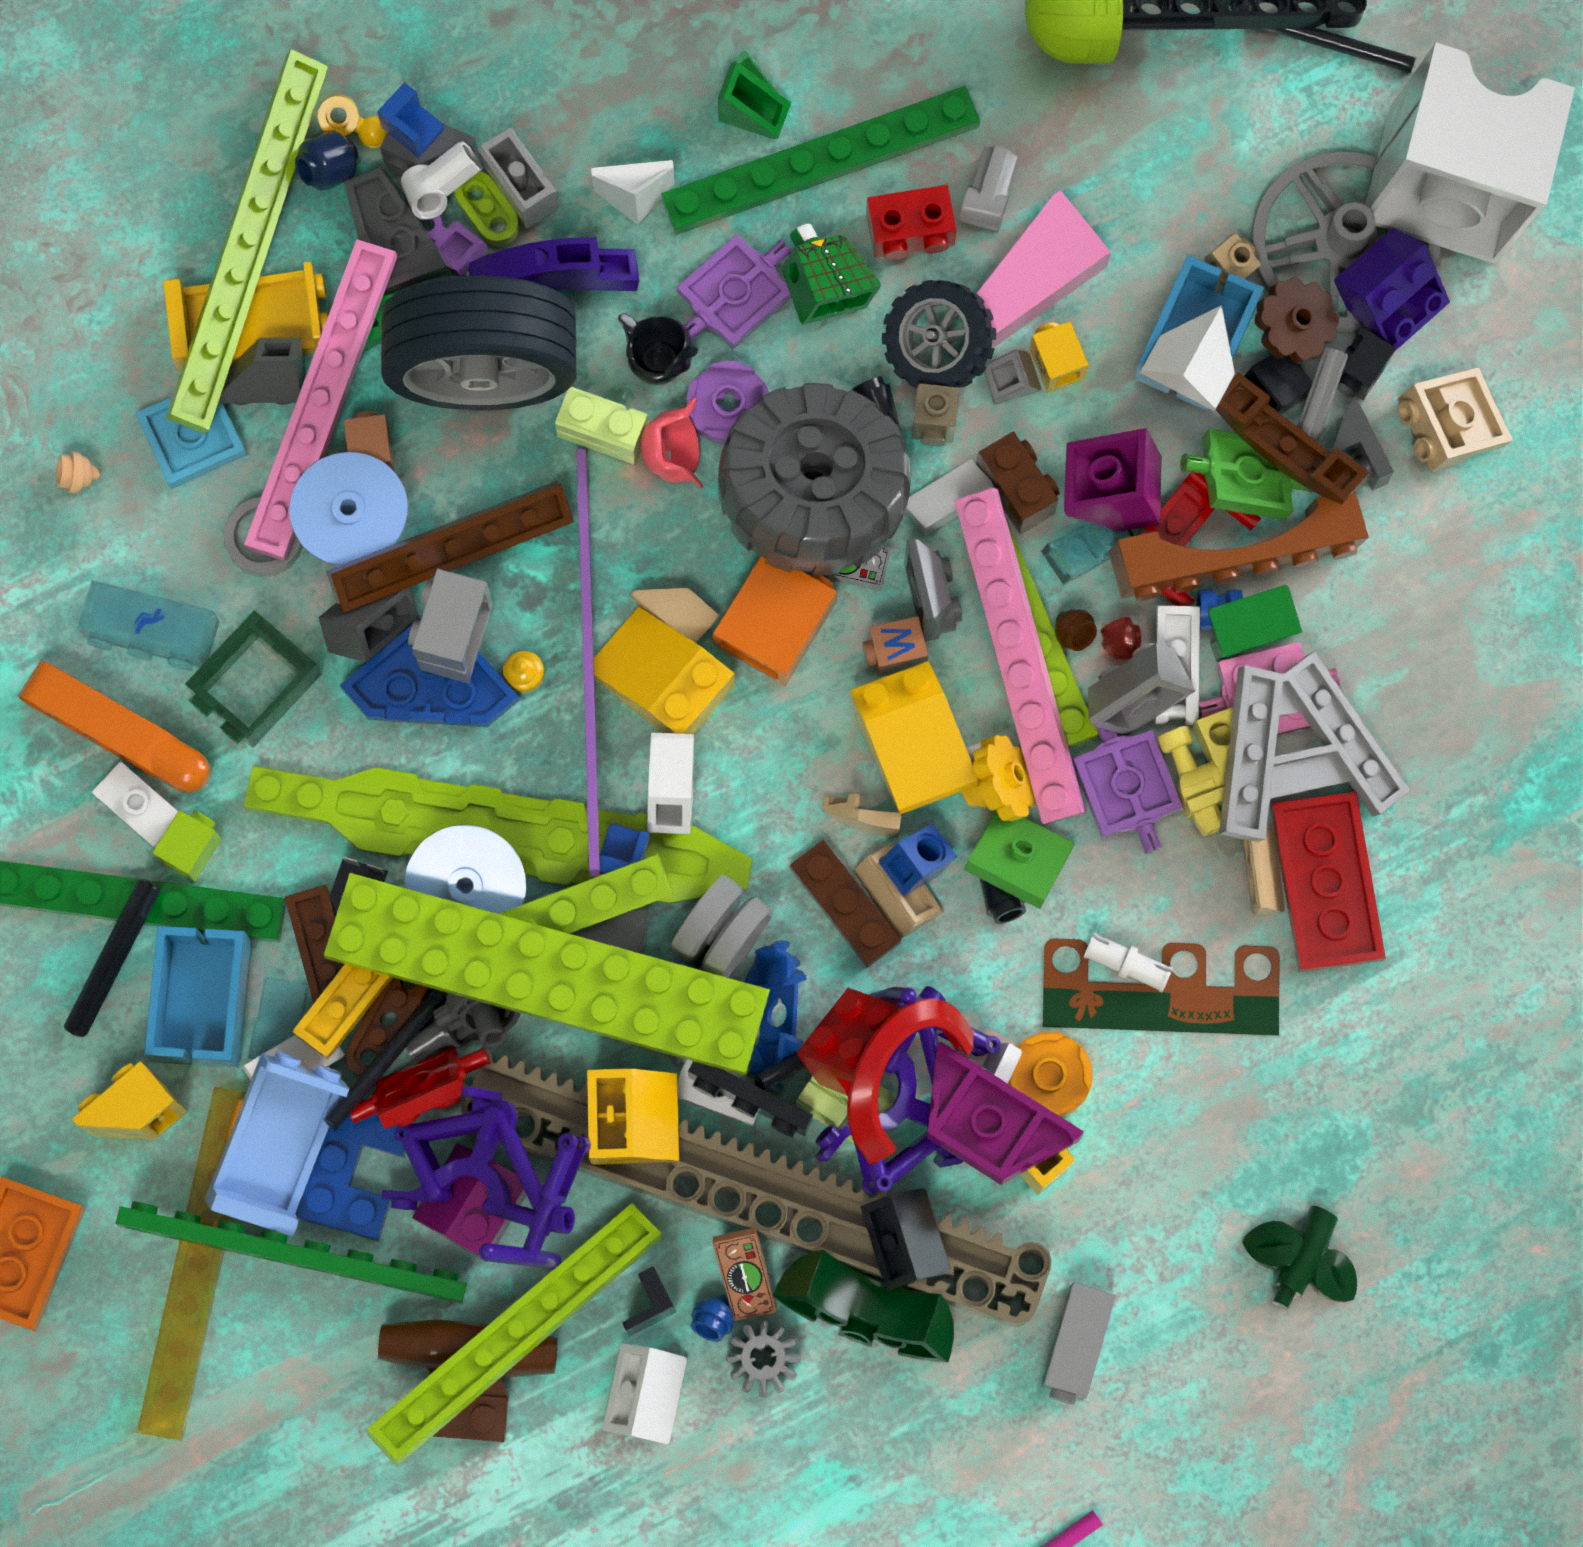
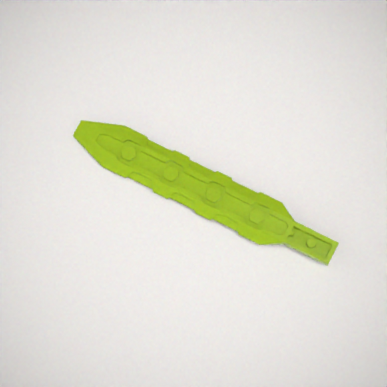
M252 766L243 806L246 810L329 824L359 850L401 857L403 854L412 855L422 841L436 831L455 825H474L489 829L504 838L518 854L525 875L538 877L541 882L569 886L571 883L579 884L598 877L590 876L587 827L588 808L585 807L584 803L557 798L553 801L512 795L502 793L499 788L476 784L466 787L420 779L417 774L378 767L337 780ZM598 809L599 854L601 853L610 824L620 825L639 832H647L648 814L638 813L634 816ZM691 825L690 834L647 832L650 833L651 838L644 859L659 854L673 895L656 902L671 904L700 899L713 883L724 874L742 886L743 892L747 891L753 862L751 857Z

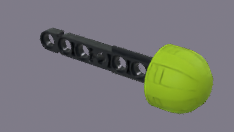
M1026 0L1025 19L1029 33L1037 45L1052 58L1072 64H1109L1114 61L1118 53L1122 30L1316 28L1323 24L1326 25V28H1351L1360 23L1367 6V0ZM1302 2L1310 3L1318 11L1315 13L1305 12L1298 4ZM1348 2L1355 7L1356 11L1352 13L1345 12L1338 7L1337 3ZM1186 3L1193 4L1200 9V13L1189 14L1180 5ZM1271 3L1278 8L1279 12L1267 13L1260 8L1259 4ZM1143 4H1153L1161 10V13L1149 14L1141 6Z

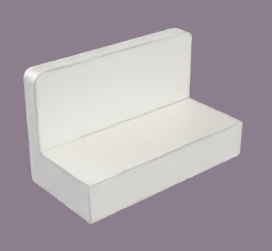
M621 1343L602 1431L668 1444L671 1439L687 1358L650 1347Z

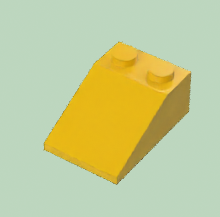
M639 606L593 658L594 678L661 733L695 734L735 687V673L703 647Z
M929 661L849 690L858 726L900 815L978 786L979 779L974 773L972 761L944 691Z

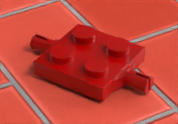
M455 1046L450 1047L379 1079L376 1083V1090L371 1095V1098L360 1102L352 1111L350 1117L353 1123L357 1124V1122L378 1114L385 1130L395 1125L398 1127L409 1125L416 1121L420 1114L435 1107L444 1109L455 1104L460 1099L462 1087H465V1077L474 1070L490 1065L489 1056L485 1048L481 1047V1049L460 1058Z

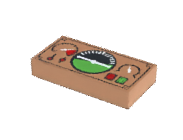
M756 1227L714 1236L713 1247L734 1321L777 1312V1303L773 1296L774 1292Z

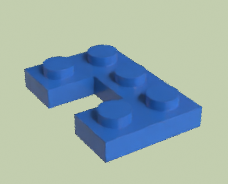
M375 1114L357 1122V1124L353 1123L349 1115L337 1130L329 1127L295 1213L297 1218L379 1242L391 1200L382 1199V1195L353 1188L351 1184L363 1146L405 1158L406 1152L402 1143L395 1138V1130L398 1126L395 1125L385 1130L378 1114Z

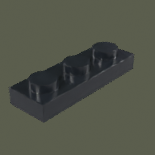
M693 1061L688 1070L689 1078L694 1080L693 1088L712 1098H716L717 1094L720 1093L734 1100L731 1107L749 1117L754 1118L757 1112L772 1120L770 1126L786 1136L793 1138L796 1132L805 1136L813 1121L812 1114L723 1069Z

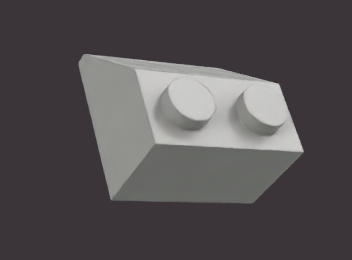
M1148 643L1135 650L1132 654L1133 658L1122 666H1113L1103 671L1098 677L1099 681L1088 688L1089 720L1092 726L1128 736L1194 693L1196 690L1174 649L1159 643Z

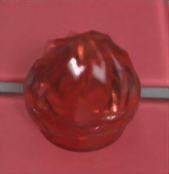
M1130 617L1115 620L1100 630L1104 639L1101 642L1103 649L1115 659H1132L1134 651L1141 647V629L1139 625L1133 624Z

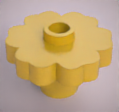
M995 735L982 740L981 748L974 750L973 770L979 779V784L961 792L964 800L971 807H988L991 811L997 810L1002 821L1013 822L1027 817L1029 814L1028 808L1035 806V797L1021 748L1018 746L1013 747L1006 735Z

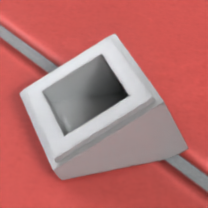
M1015 349L984 365L987 367L984 374L993 401L996 404L1034 394L1041 390L1032 358L1025 351Z

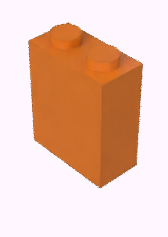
M761 556L715 629L713 644L786 686L836 605L837 591L833 589L834 584L822 575L810 576L796 570H792L791 573L765 563L766 559Z

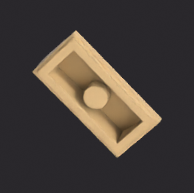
M1267 828L1266 839L1263 841L1254 842L1243 839L1251 909L1254 916L1281 914L1285 910L1275 833L1272 829Z
M896 841L867 856L854 869V872L886 921L902 939L944 911L926 884L903 896L881 867L879 861L898 843Z

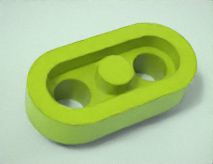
M479 171L454 191L458 206L487 244L501 247L515 240L519 233L517 213L488 174ZM475 191L483 193V197L479 200H471L469 198L470 194ZM496 223L506 225V228L501 232L492 230L493 225Z

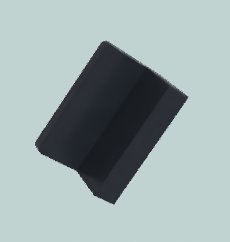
M924 1188L890 1194L860 1206L886 1291L899 1289L920 1280L941 1276L950 1272V1266L928 1194Z
M654 1266L638 1274L653 1307L622 1323L629 1337L676 1313L674 1305Z

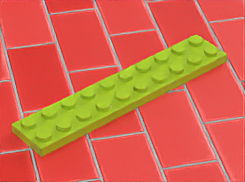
M349 873L324 953L325 959L744 1076L747 1074L770 989L353 873Z

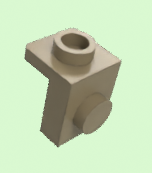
M929 384L918 385L912 439H920L922 444L928 446H942L945 442L953 443L959 397L958 388Z

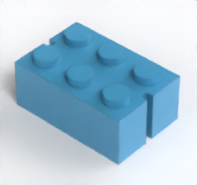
M1187 255L1138 363L1134 379L1168 394L1170 388L1140 373L1160 335L1221 305L1233 361L1257 308V303L1260 300L1264 287L1229 273L1221 295L1214 291L1222 269ZM1178 392L1176 394V397L1207 411L1211 410Z
M157 926L144 1055L152 1062L192 1065L193 1058L199 1065L239 1068L251 939L244 931L205 929L203 936L197 928ZM204 938L210 943V945H204Z

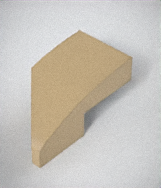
M689 588L632 590L629 594L645 611L695 643L719 617L709 605Z
M857 793L848 794L847 799L830 796L823 797L822 811L839 822L867 833L899 838L901 815L899 813L859 809L860 794Z

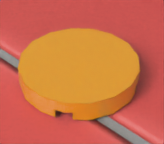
M1041 1032L1026 1038L1017 1047L1022 1050V1054L1010 1077L1009 1085L1060 1117L1073 1113L1086 1100L1092 1086L1093 1067L1087 1052L1079 1043L1077 1044L1074 1040L1059 1032Z

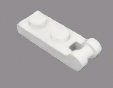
M1157 606L1156 643L1174 649L1196 691L1184 699V704H1176L1154 718V724L1168 725V721H1184V725H1194L1199 718L1200 606Z

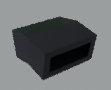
M1271 354L1251 366L1244 375L1245 378L1271 397L1269 405L1280 414L1306 399L1313 383L1302 367L1293 362L1289 355L1282 359H1277Z

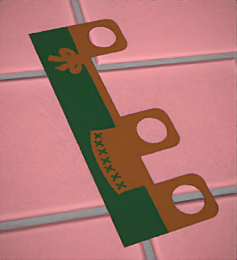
M1053 938L1045 944L1043 1027L1279 1036L1280 956L1274 947L1248 945L1239 947L1235 953V987L1206 986V950L1202 945L1194 943H1168L1162 950V964L1170 966L1171 958L1175 953L1189 951L1196 957L1198 968L1188 978L1178 977L1171 972L1167 984L1161 993L1146 984L1088 982L1089 959L1083 958L1088 945L1083 940ZM1064 946L1074 948L1080 956L1079 967L1074 972L1068 974L1059 972L1054 967L1052 961L1055 951ZM1255 953L1263 954L1271 963L1270 974L1265 979L1259 981L1250 979L1245 974L1243 967L1245 959Z

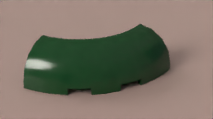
M825 1250L809 1252L797 1259L783 1273L775 1288L773 1296L782 1304L811 1322H815L819 1318L828 1324L840 1326L838 1335L868 1347H872L873 1341L877 1340L886 1346L898 1348V1355L934 1362H949L954 1342V1323L949 1305L941 1294L923 1293L903 1288L886 1291L883 1282L853 1270L832 1257Z

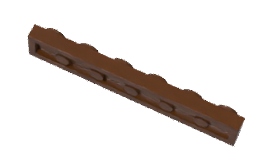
M555 481L329 569L326 573L338 608L345 613L434 578L437 569L448 572L571 524L573 519L562 484Z

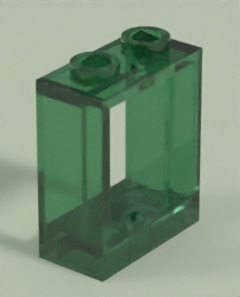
M254 610L185 685L193 695L188 701L201 714L208 717L213 713L224 722L219 728L233 742L238 745L244 740L254 748L322 674L312 659ZM257 640L297 676L251 726L247 727L208 691Z

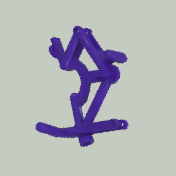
M896 986L869 994L901 1007L917 1000L928 998L946 1002L943 995L930 986H926L918 997L914 989ZM927 1027L914 1032L897 1047L889 1059L884 1071L889 1074L895 1073L898 1079V1092L893 1105L884 1113L879 1114L884 1131L898 1126L905 1118L928 1127L930 1104L915 1098L917 1088L915 1066L907 1051L918 1032L931 1084L933 1085L936 1050L939 1045L937 1036L948 1040L938 1027ZM972 1028L974 1031V1041L971 1053L974 1056L978 1057L999 1051L1001 1043L996 1036H989ZM990 1041L993 1043L992 1048L989 1045ZM847 1116L838 1127L835 1124H831L817 1137L815 1143L821 1149L814 1157L820 1162L828 1161L843 1141L851 1135ZM927 1131L886 1164L884 1159L873 1165L869 1164L855 1145L863 1177L862 1189L867 1194L889 1191L893 1184L934 1151L938 1154L933 1162L939 1168L958 1165L964 1162L927 1139ZM870 1182L873 1183V1189L870 1188Z
M462 1087L461 1096L473 1098L471 1113L396 1128L395 1138L402 1143L421 1186L411 1191L382 1190L381 1198L391 1200V1208L417 1210L418 1202H449L452 1198V1183L462 1177L471 1176L478 1178L488 1189V1198L484 1200L482 1205L485 1213L529 1226L528 1228L530 1229L523 1247L486 1243L479 1248L480 1258L488 1262L554 1270L562 1263V1258L559 1254L541 1249L546 1236H549L550 1232L569 1234L574 1227L575 1214L573 1209L561 1205L567 1199L584 1155L591 1148V1142L587 1137H576L567 1133L559 1137V1148L542 1187L514 1128L517 1123L516 1109L512 1103L501 1100L502 1093L475 1087ZM479 1132L476 1137L478 1140L470 1158L456 1159L440 1167L429 1142ZM569 1139L570 1143H569V1145L567 1146V1145H566V1142H567V1140ZM582 1142V1143H583V1146H582V1148L580 1149L579 1145H580V1143ZM503 1144L533 1209L512 1203L509 1187L501 1174L490 1165L499 1145Z

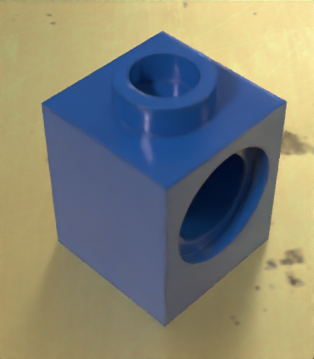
M933 823L899 841L879 861V864L901 894L906 896L937 878L957 856L947 840L942 837Z

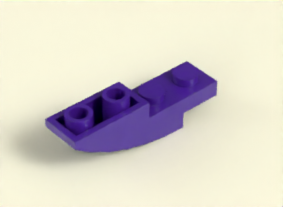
M597 237L563 238L527 243L488 254L469 262L468 266L469 276L510 277L532 281L554 290L637 291L639 284L635 249L598 248Z

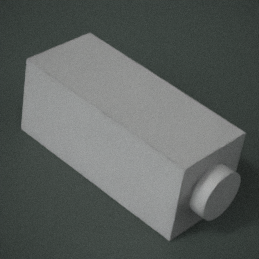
M1075 1282L1071 1284L1041 1386L1051 1390L1049 1398L1071 1405L1075 1404L1076 1398L1082 1400L1087 1398L1116 1295Z

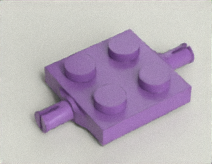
M735 235L677 286V293L692 308L695 315L683 325L689 331L691 340L702 330L708 328L717 333L734 349L791 299L787 284L779 277L775 268L792 252L791 248L787 244L785 245L782 239L763 255L761 252L750 248L738 235Z
M1096 727L1102 743L1093 751L1074 757L1072 762L1101 838L1105 839L1124 831H1137L1145 854L1161 849L1162 845H1160L1153 825L1160 818L1180 812L1183 806L1153 730L1135 736L1118 737L1116 732Z

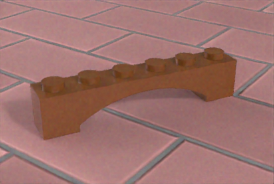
M1356 491L1343 504L1325 497L1316 498L1304 510L1306 519L1275 538L1246 547L1220 550L1189 548L1161 540L1158 531L1118 539L1108 552L1121 599L1135 596L1136 601H1145L1159 596L1161 590L1175 588L1176 593H1183L1200 587V582L1213 579L1215 584L1219 585L1235 581L1240 578L1239 574L1254 571L1255 576H1263L1278 571L1279 565L1293 563L1295 568H1301L1318 562V557L1332 554L1334 560L1353 556L1358 553L1357 548L1369 538Z

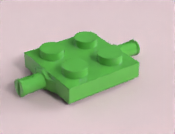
M1209 428L1202 437L1204 457L1184 453L1180 460L1181 471L1200 473L1205 476L1210 508L1286 520L1293 512L1292 489L1313 492L1277 469L1249 446L1237 433Z

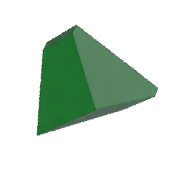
M745 50L731 62L719 93V122L771 139H778L791 102L775 90Z

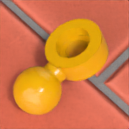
M343 94L330 95L320 104L318 122L324 132L334 130L343 136L355 132L364 146L371 149L380 148L387 132L381 128L378 116H369L365 119L359 117L356 103L350 97ZM340 107L345 110L347 116L343 121H335L331 117V111L334 108Z

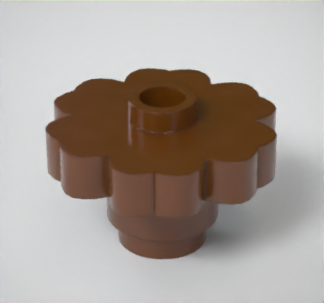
M1292 277L1272 285L1269 289V296L1258 301L1257 314L1254 320L1255 325L1265 331L1261 338L1262 345L1270 350L1275 358L1282 359L1289 355L1296 364L1321 356L1325 350V344L1335 340L1337 336L1336 327L1339 323V317L1335 312L1329 310L1332 304L1331 295L1324 291L1319 283L1311 282L1304 285L1298 277Z

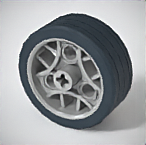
M486 275L437 278L416 283L399 290L385 301L381 310V375L384 383L391 390L411 401L429 406L476 411L521 408L540 404L560 396L570 389L577 379L575 306L563 294L548 286L522 279Z

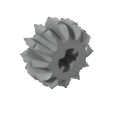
M762 1320L760 1321V1335L758 1336L754 1335L749 1324L743 1326L744 1334L749 1340L747 1343L737 1337L731 1338L730 1343L735 1348L742 1350V1354H727L726 1362L742 1363L741 1367L734 1369L730 1373V1377L732 1380H736L744 1374L748 1375L742 1386L744 1392L748 1393L754 1381L760 1382L759 1396L766 1397V1382L772 1381L775 1390L781 1393L784 1391V1386L778 1378L780 1374L792 1381L796 1379L797 1374L785 1367V1363L798 1364L801 1362V1356L797 1354L785 1355V1351L793 1348L797 1344V1340L792 1337L782 1344L779 1342L785 1331L784 1326L778 1325L773 1336H768V1322ZM766 1347L770 1348L774 1352L771 1354V1359H776L774 1366L765 1365L761 1370L756 1369L753 1366L756 1363V1359H750L752 1353L755 1350L763 1352Z

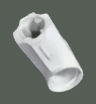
M461 140L430 165L419 164L407 169L401 177V186L413 214L417 218L426 220L441 215L447 207L446 197L482 170L483 166L470 146Z

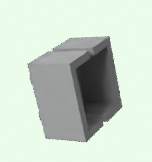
M437 569L434 581H426L421 597V604L425 605L421 621L414 620L408 639V644L413 645V655L417 659L421 671L469 684L493 608L487 582Z

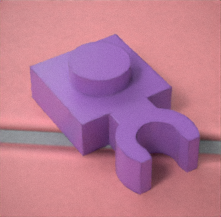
M440 215L429 219L434 228L427 233L452 268L451 272L456 276H465L468 272L469 262L481 258L488 251L485 242L457 221H454L447 229Z

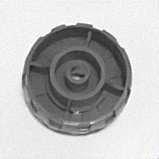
M805 383L801 387L790 389L782 387L761 396L760 402L749 411L744 409L729 430L727 441L720 455L718 467L719 499L723 515L727 514L731 521L732 533L748 551L752 549L758 555L765 558V563L790 573L792 570L809 572L811 576L831 575L839 573L840 569L852 565L858 567L869 561L881 551L885 541L891 539L896 533L905 513L910 495V457L905 452V439L891 417L884 416L877 409V404L867 397L852 390L847 392L833 388L832 384Z

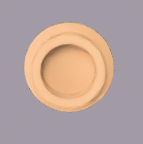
M71 451L69 455H59L56 467L57 488H66L67 493L77 494L82 491L83 487H89L94 480L100 478L101 475L97 467L91 465L88 458L82 456L80 452Z

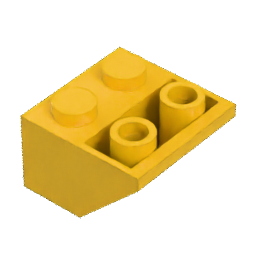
M140 1061L135 1066L129 1063L121 1068L111 1079L114 1084L101 1095L95 1092L84 1099L77 1107L79 1113L72 1120L78 1127L93 1137L156 1140L188 1111L160 1078Z
M641 1069L587 1070L588 1137L591 1142L589 1150L591 1165L679 1162L677 1073Z

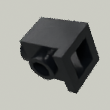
M1361 326L1351 346L1349 345L1345 350L1348 359L1337 390L1348 397L1356 396L1364 401L1389 364L1396 348Z

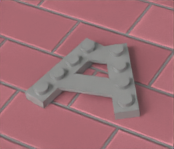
M1315 651L1303 657L1283 673L1246 665L1238 668L1219 834L1254 842L1265 840L1270 799L1349 782L1367 810L1374 817L1383 813L1410 792ZM1301 712L1324 746L1275 756L1279 717Z

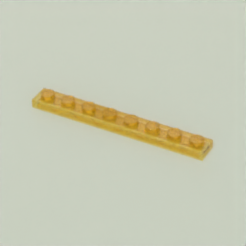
M214 1087L186 1209L187 1213L201 1216L200 1224L217 1228L219 1220L227 1222L232 1220L230 1216L210 1210L205 1197L227 1143L225 1136L237 1097L245 1096L246 1092ZM179 1241L137 1433L183 1441L224 1250Z

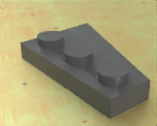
M380 167L344 181L358 239L396 251L398 256L383 296L452 271V268L419 219L413 214L409 204L385 170Z

